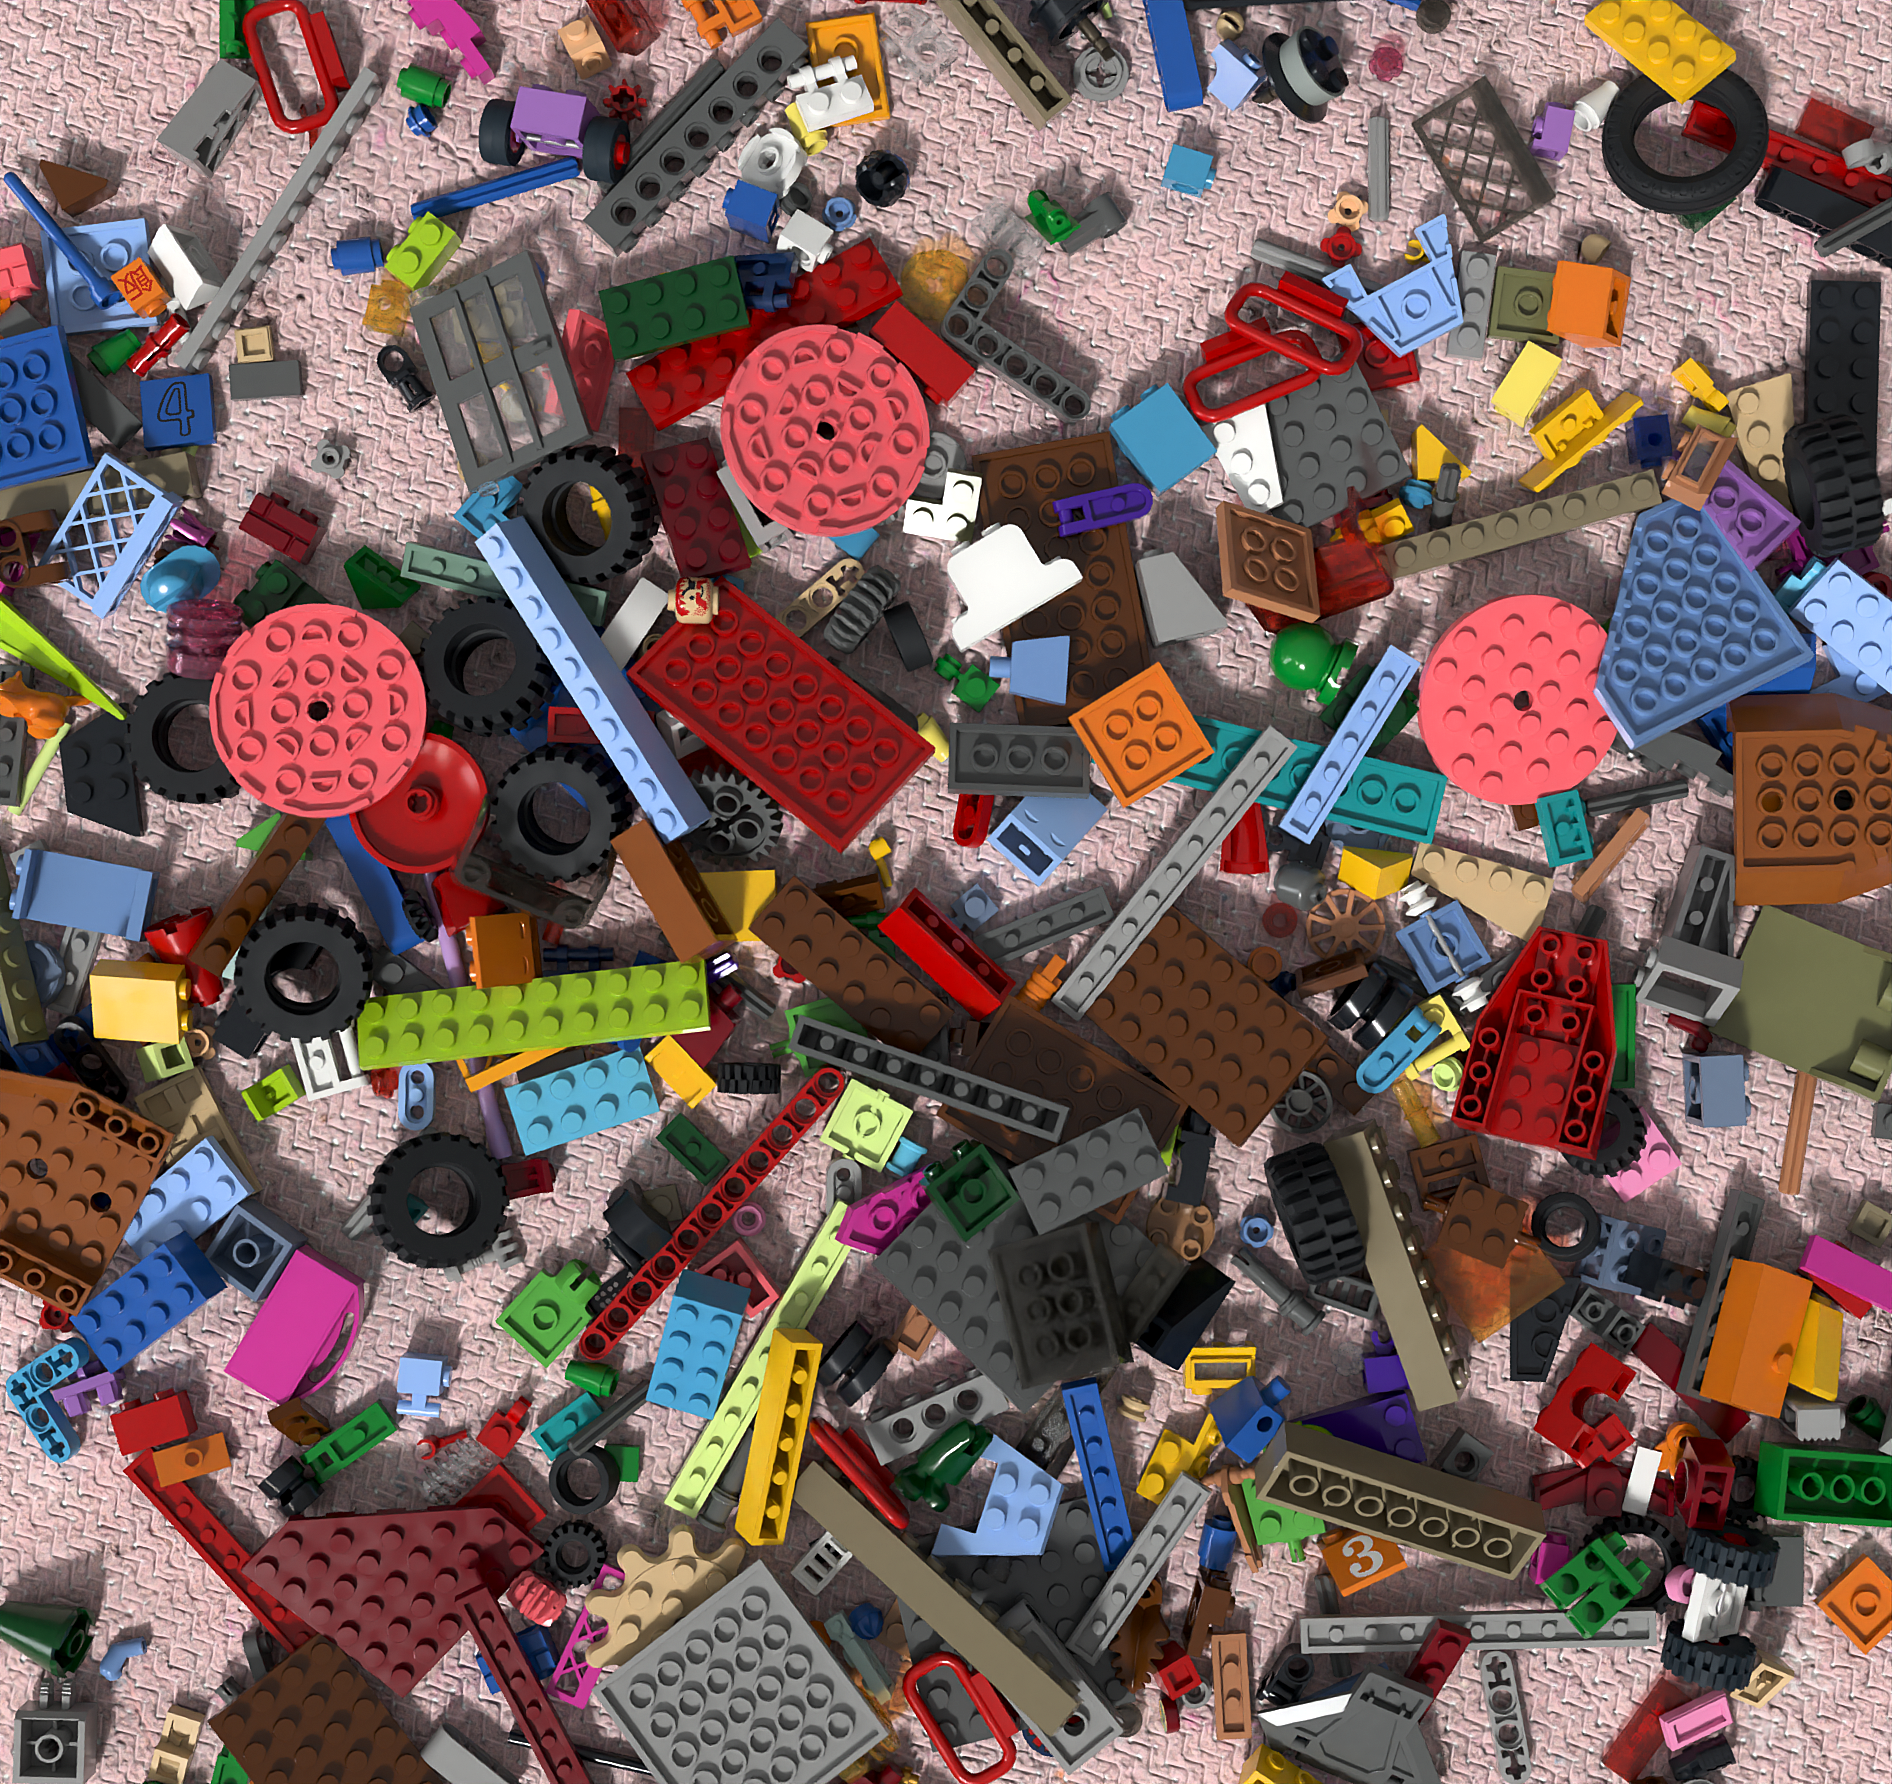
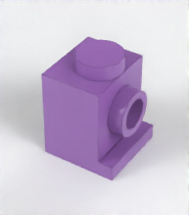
M1545 103L1542 114L1540 116L1536 115L1534 119L1531 137H1536V139L1534 138L1527 147L1526 155L1560 161L1568 152L1575 111L1566 109V105L1562 103Z

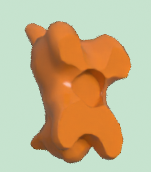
M17 671L13 677L7 678L0 683V714L6 717L24 718L27 722V732L37 739H50L56 736L58 728L65 724V718L70 713L71 707L92 703V701L82 695L62 696L54 692H39L30 689L22 681L21 671Z

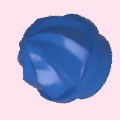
M872 1603L861 1604L848 1617L851 1623L850 1628L861 1639H875L883 1630V1614L879 1608H874Z

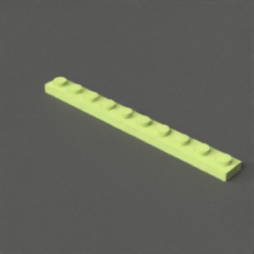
M837 1198L720 1400L713 1420L709 1419L665 1495V1504L694 1519L697 1516L758 1410L774 1328L805 1329L852 1248L835 1240L845 1212L851 1204Z

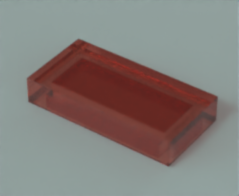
M1811 98L1805 106L1794 133L1842 155L1841 152L1846 147L1870 138L1875 126Z

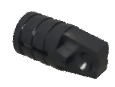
M1723 1733L1706 1741H1701L1697 1745H1691L1682 1750V1754L1668 1760L1669 1767L1677 1782L1694 1776L1696 1779L1704 1777L1711 1772L1718 1771V1769L1736 1764L1734 1754Z

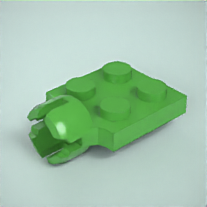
M578 1259L570 1260L555 1275L543 1268L495 1320L499 1326L545 1368L556 1359L595 1316L587 1305L589 1300L599 1291L602 1282L595 1271L582 1283L578 1281L577 1278L588 1267L587 1264Z

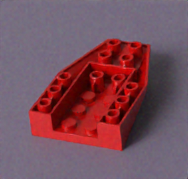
M1541 926L1537 927L1477 1019L1451 1115V1120L1459 1128L1596 1161L1617 1055L1608 940Z

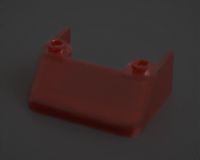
M1354 486L1347 488L1350 514L1345 516L1340 523V531L1343 538L1313 548L1320 617L1314 622L1384 598L1394 590L1393 572L1376 521ZM1245 603L1262 628L1269 633L1277 634L1288 624L1303 621Z

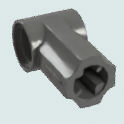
M1106 192L1092 200L1084 207L1083 212L1073 217L1081 227L1072 232L1071 236L1066 240L1058 242L1068 257H1071L1099 238L1103 240L1112 236L1127 225V219L1110 192Z

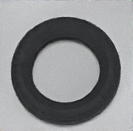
M1726 68L1688 99L1706 102L1719 108L1730 119L1736 132V141L1729 155L1713 169L1694 176H1670L1652 169L1640 158L1634 145L1635 133L1644 118L1656 108L1677 100L1645 74L1633 80L1618 95L1605 119L1602 131V154L1611 179L1622 193L1636 202V204L1658 213L1690 215L1706 212L1727 203L1750 184L1761 168L1766 156L1769 142V124L1765 108L1758 94L1748 82L1733 71Z

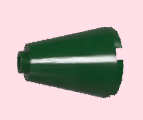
M6 1601L0 1606L1 1640L54 1676L64 1679L67 1678L65 1674L67 1671L74 1673L78 1670L86 1658L94 1638L88 1636L90 1625L96 1627V1617L92 1610L79 1606Z

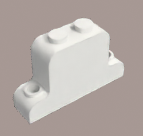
M999 522L981 532L983 538L971 545L968 540L952 549L950 552L953 557L948 562L947 575L967 608V611L951 620L953 624L952 638L961 653L1081 582L1083 577L1076 565L1071 560L1061 559L1060 556L1042 564L1018 526L1008 524L1001 527Z

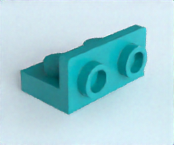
M1578 789L1538 798L1535 807L1549 867H1557L1594 858L1592 852L1594 841L1590 831L1587 830L1584 818L1586 806L1582 797L1579 796Z

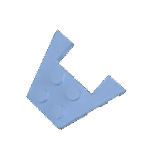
M1445 214L1432 219L1414 230L1430 263L1382 289L1367 295L1351 264L1342 267L1321 280L1322 285L1327 290L1349 299L1347 309L1399 358L1464 323L1457 279L1454 275L1453 255L1448 239V225Z
M993 1433L992 1442L980 1458L998 1463L977 1531L974 1534L941 1523L932 1550V1555L1017 1556L1043 1555L1065 1486Z

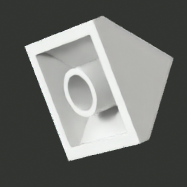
M163 224L159 227L147 253L185 311L212 301L226 280L196 234L168 224Z

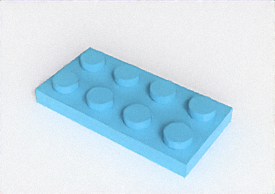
M640 1046L634 1052L620 1049L503 1088L525 1156L660 1111Z

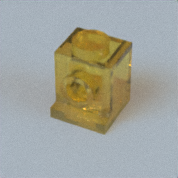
M383 279L381 280V285L371 284L366 314L362 321V324L369 331L403 337L411 296L406 290H402L401 283ZM390 299V307L386 310L380 309L382 300Z

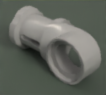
M1868 138L1846 147L1841 152L1848 169L1865 166L1869 172L1879 175L1892 168V140L1888 144H1884L1881 142L1874 143L1872 138Z

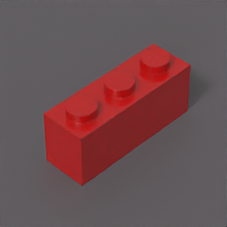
M897 300L869 331V337L883 345V350L892 356L898 364L901 362L913 380L916 379L925 387L922 391L923 394L935 405H939L942 402L948 408L975 377L976 370Z

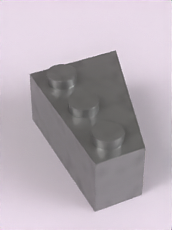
M1703 845L1689 846L1660 938L1662 935L1736 959V956H1734L1736 926L1733 923V901H1735L1734 855Z

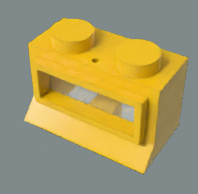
M1245 1341V1345L1227 1346L1225 1342H1211V1346H1194L1182 1364L1184 1387L1191 1388V1393L1195 1395L1212 1394V1388H1226L1227 1392L1247 1376H1254L1256 1378L1255 1344L1252 1341Z

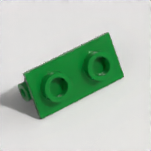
M219 0L220 59H251L243 35L242 23L247 12L255 6V0Z
M1035 189L1029 193L1027 203L1032 213L1025 218L1050 245L1066 240L1071 236L1072 232L1081 227L1055 199L1050 202L1043 190Z

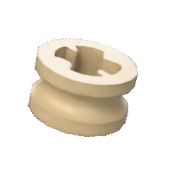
M1122 1394L1121 1400H1123V1404L1117 1406L1116 1412L1130 1419L1146 1422L1147 1417L1144 1414L1146 1410H1150L1151 1404L1137 1397Z

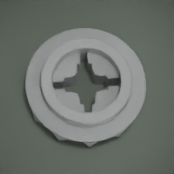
M1094 47L1085 50L1077 58L1073 68V79L1075 88L1079 90L1085 99L1096 101L1099 104L1104 101H1113L1124 92L1129 77L1128 65L1124 57L1113 48L1111 49L1116 55L1108 62L1102 58ZM1101 61L1103 62L1104 72L1110 74L1111 77L1105 78L1101 88H1098L1096 77L1090 74L1096 73Z

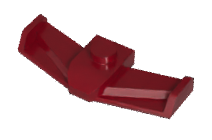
M1594 1460L1584 1469L1579 1465L1533 1475L1531 1501L1540 1503L1542 1510L1584 1501L1583 1513L1586 1516L1621 1517L1622 1503L1632 1469L1616 1465L1612 1461ZM1656 1476L1647 1510L1670 1517L1674 1516V1488L1671 1480Z

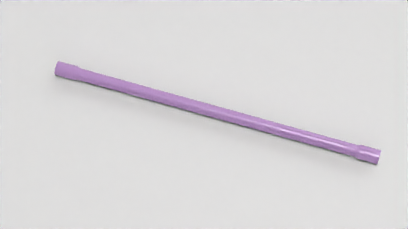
M440 871L422 874L431 911L439 927L438 938L451 988L469 986L456 934L448 937L431 888V883L434 879L441 875ZM486 1056L469 1058L472 1074L484 1069L487 1062ZM491 1083L478 1089L477 1094L485 1122V1133L491 1157H496L498 1160L513 1154L506 1126L502 1121L494 1085Z

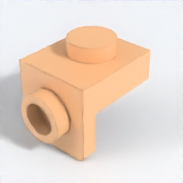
M589 15L557 30L582 80L612 66L609 55Z

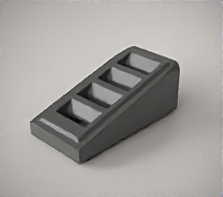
M1347 1274L1330 1280L1325 1295L1319 1293L1321 1284L1309 1285L1306 1298L1371 1321L1375 1319L1380 1302L1371 1280ZM1338 1280L1344 1281L1339 1299L1333 1298ZM1351 1285L1358 1286L1353 1303L1346 1302ZM1365 1289L1372 1291L1366 1308L1360 1306Z

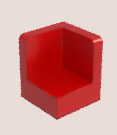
M1174 1640L1160 1647L1164 1652L1163 1659H1150L1157 1667V1673L1152 1674L1157 1685L1172 1701L1202 1684L1190 1656Z

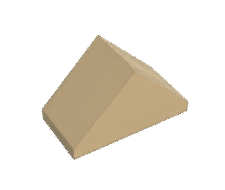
M1755 1648L1757 1653L1749 1686L1741 1691L1735 1688V1691L1729 1692L1728 1696L1761 1709L1794 1678L1795 1671L1781 1658Z

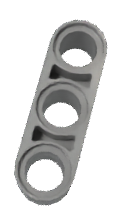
M442 1723L420 1750L424 1761L452 1784H520L519 1780L509 1770L449 1723Z

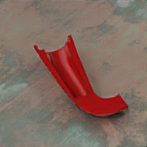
M1253 802L1222 841L1219 872L1228 874H1265L1270 872L1261 805L1259 803Z

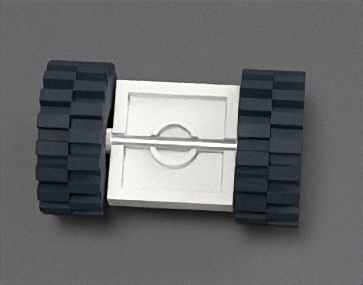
M1726 1519L1723 1531L1689 1528L1683 1561H1686V1565L1693 1567L1696 1572L1691 1583L1690 1601L1684 1619H1677V1622L1673 1620L1668 1624L1660 1658L1661 1663H1664L1663 1667L1666 1670H1672L1671 1674L1676 1677H1684L1683 1680L1688 1683L1693 1681L1698 1683L1699 1687L1706 1688V1686L1713 1687V1690L1721 1691L1722 1688H1725L1728 1692L1735 1691V1688L1741 1691L1749 1686L1757 1649H1755L1756 1645L1750 1642L1748 1637L1739 1636L1738 1628L1748 1586L1751 1588H1758L1759 1586L1764 1588L1773 1582L1780 1546L1778 1541L1773 1540L1771 1535L1762 1534L1763 1531L1758 1528L1751 1529L1747 1524H1736L1733 1520Z

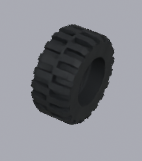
M1842 413L1792 426L1783 438L1782 452L1784 457L1782 461L1793 515L1801 521L1799 532L1804 537L1806 546L1811 549L1814 555L1826 558L1874 545L1881 538L1884 530L1882 525L1885 516L1883 513L1884 502L1881 495V483L1876 470V462L1872 457L1871 447L1868 440L1864 437V431L1861 426H1858L1855 418Z
M596 444L584 445L558 452L557 455L548 456L541 461L540 466L531 470L528 474V480L531 482L523 484L519 494L520 497L524 498V502L517 504V515L524 517L562 579L570 578L569 581L572 584L583 585L588 582L591 585L626 573L627 570L636 567L643 561L642 556L648 554L654 545L653 541L649 538L658 534L659 524L654 522V516L659 515L660 511L659 504H653L651 495L656 494L653 484L647 485L643 479L647 474L641 466L633 468L631 466L633 459L625 453L616 455L615 448L608 446L598 448ZM577 482H583L594 487L602 494L609 506L612 520L611 531L605 544L600 547L592 546L581 540L568 522L566 514L567 497L571 488Z
M479 596L477 603H474L469 598L459 601L460 608L456 610L451 607L447 608L442 612L444 618L439 623L433 621L428 628L432 633L429 639L423 638L420 649L424 651V657H418L417 666L424 673L421 676L427 692L426 698L428 702L450 722L468 733L474 732L479 736L490 737L493 732L497 736L502 737L510 735V728L512 727L518 731L527 728L528 723L526 721L531 717L537 720L544 713L540 710L545 702L551 704L555 695L550 690L552 685H559L560 676L554 670L553 665L519 611L510 600L498 597L495 601L490 596ZM499 638L510 640L515 647L516 662L508 681L501 688L490 694L481 696L469 694L464 686L463 672L470 654L478 646L489 640Z
M183 669L180 673L171 671L163 674V680H153L145 686L148 692L144 696L139 694L132 702L137 706L134 714L127 713L125 723L131 724L130 733H124V744L130 745L131 752L126 754L129 764L136 765L138 770L135 774L141 782H147L150 785V790L158 795L166 796L169 800L199 805L221 802V799H231L240 794L239 789L242 786L236 782V779L229 772L220 757L206 769L189 770L180 766L174 760L168 745V733L171 723L180 711L194 704L209 706L211 689L216 675L214 672Z
M557 743L552 747L546 745L536 749L505 771L503 780L497 783L493 791L497 797L490 803V814L496 815V820L490 824L492 833H499L502 839L497 843L501 852L508 850L513 856L509 860L513 866L517 868L522 864L527 868L525 874L534 879L541 874L544 875V882L556 883L559 879H563L565 883L575 882L582 876L586 878L594 874L617 853L610 840L630 828L631 822L627 818L632 814V802H626L625 800L629 790L626 783L619 784L616 779L620 774L617 768L613 765L609 769L603 764L606 757L598 752L592 756L588 754V747L582 745L570 748L568 743ZM548 782L563 783L575 789L584 798L589 808L591 823L589 832L582 840L576 843L560 842L549 837L539 827L533 813V798L540 786Z
M296 902L287 904L286 908L282 910L275 908L268 912L264 919L256 921L247 936L244 937L239 948L233 974L234 985L237 986L236 997L240 1005L245 1006L247 1009L245 1015L252 1023L257 1020L262 1025L260 1030L268 1035L272 1031L280 1034V1040L290 1042L291 1038L301 1039V1044L312 1043L313 1038L321 1037L322 1041L333 1038L334 1032L338 1030L341 1032L345 1031L351 1026V1021L354 1018H359L364 1010L366 1001L369 1000L374 970L372 950H369L367 946L368 940L363 931L359 932L355 928L356 923L352 919L341 917L338 915L339 910L330 906L327 910L319 908V903L308 902L307 906H298ZM295 942H310L328 950L334 956L339 970V978L334 990L327 997L309 1003L293 1001L282 995L274 987L270 976L271 962L281 948Z
M450 1132L428 1133L401 1143L397 1148L392 1149L384 1156V1162L381 1165H377L373 1173L375 1179L373 1184L369 1185L367 1195L371 1196L370 1205L367 1206L368 1216H372L374 1222L371 1228L375 1236H380L383 1240L382 1246L388 1252L395 1253L398 1256L397 1259L404 1263H411L416 1265V1267L426 1269L460 1266L485 1253L484 1249L488 1245H493L499 1237L497 1234L499 1227L505 1226L508 1216L503 1215L504 1209L510 1206V1195L505 1196L504 1186L508 1185L506 1175L501 1176L497 1169L501 1165L496 1157L490 1158L486 1154L487 1148L481 1143L475 1144L471 1142L470 1137L462 1134L452 1135ZM432 1167H443L454 1171L464 1182L469 1196V1207L464 1221L456 1229L445 1234H431L420 1229L412 1220L407 1207V1193L412 1180L422 1171Z
M1311 1142L1269 1157L1264 1163L1267 1184L1286 1239L1306 1282L1311 1285H1319L1361 1270L1366 1262L1362 1239L1341 1180L1324 1146L1321 1143Z

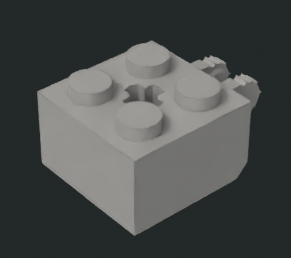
M43 1678L40 1687V1701L28 1700L16 1711L14 1719L12 1783L85 1784L96 1773L98 1702H76V1682L74 1679L65 1678L62 1686V1701H54V1679Z

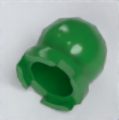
M1301 621L1288 624L1273 638L1269 651V665L1276 678L1286 687L1299 691L1314 689L1317 692L1315 701L1329 706L1341 685L1337 684V677L1342 667L1350 669L1359 645L1347 637L1344 638L1342 643L1336 644L1332 634L1320 624Z

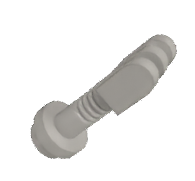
M512 1228L497 1233L499 1237L492 1247L486 1249L485 1253L478 1258L471 1259L466 1264L443 1268L448 1282L455 1280L456 1283L464 1281L462 1273L496 1260L501 1270L523 1262L522 1254L514 1255L511 1258L507 1256L508 1252L519 1248L517 1241L504 1246L502 1243L503 1239H508L514 1235Z

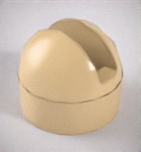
M1234 10L1223 12L1216 23L1218 36L1222 40L1228 38L1231 41L1237 40L1244 30L1245 23L1243 17ZM1228 17L1231 21L1238 25L1239 28L1236 30L1234 26H1232L1228 21L1224 19Z
M1590 234L1582 242V255L1590 263L1596 265L1605 255L1612 242L1600 234Z

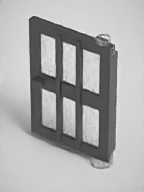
M525 250L442 292L439 286H426L413 291L408 296L411 307L409 311L469 492H479L481 497L494 495L500 491L498 482L540 463L548 456L557 455L558 452L567 450L594 437L532 252Z

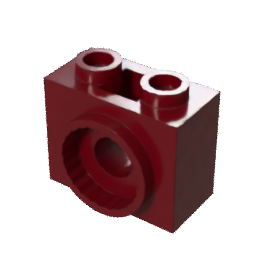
M1687 1436L1683 1457L1677 1462L1674 1475V1499L1689 1528L1723 1531L1736 1467L1721 1439Z

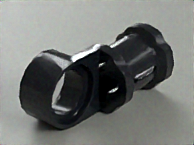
M388 345L381 349L377 356L379 370L393 389L397 388L408 404L407 410L409 413H414L428 405L436 395L433 391H428L417 375L418 369L411 361L408 353L396 345ZM397 352L403 357V365L398 371L391 372L385 367V358L388 354ZM409 384L412 386V388H413L414 391L416 392V395L413 393V391H412L411 388L409 387Z

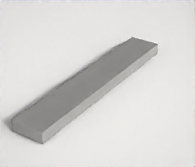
M1181 1471L1065 1643L1068 1649L1092 1666L1096 1664L1212 1493V1489L1186 1471Z

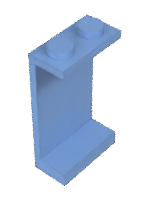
M25 848L24 854H20L16 865V874L20 875L18 888L13 889L9 902V908L13 910L12 918L30 919L126 937V940L137 942L147 941L143 931H146V928L151 923L160 872L34 848Z

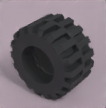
M1610 1086L1605 1114L1615 1116L1620 1123V1132L1615 1142L1607 1148L1598 1150L1596 1161L1560 1152L1574 1169H1578L1587 1176L1592 1174L1595 1178L1603 1179V1175H1609L1611 1178L1618 1176L1617 1172L1624 1170L1626 1173L1631 1169L1630 1164L1633 1161L1638 1163L1642 1157L1640 1151L1641 1149L1645 1150L1647 1144L1645 1140V1135H1648L1647 1127L1644 1124V1118L1640 1110L1621 1090L1615 1091L1612 1086Z

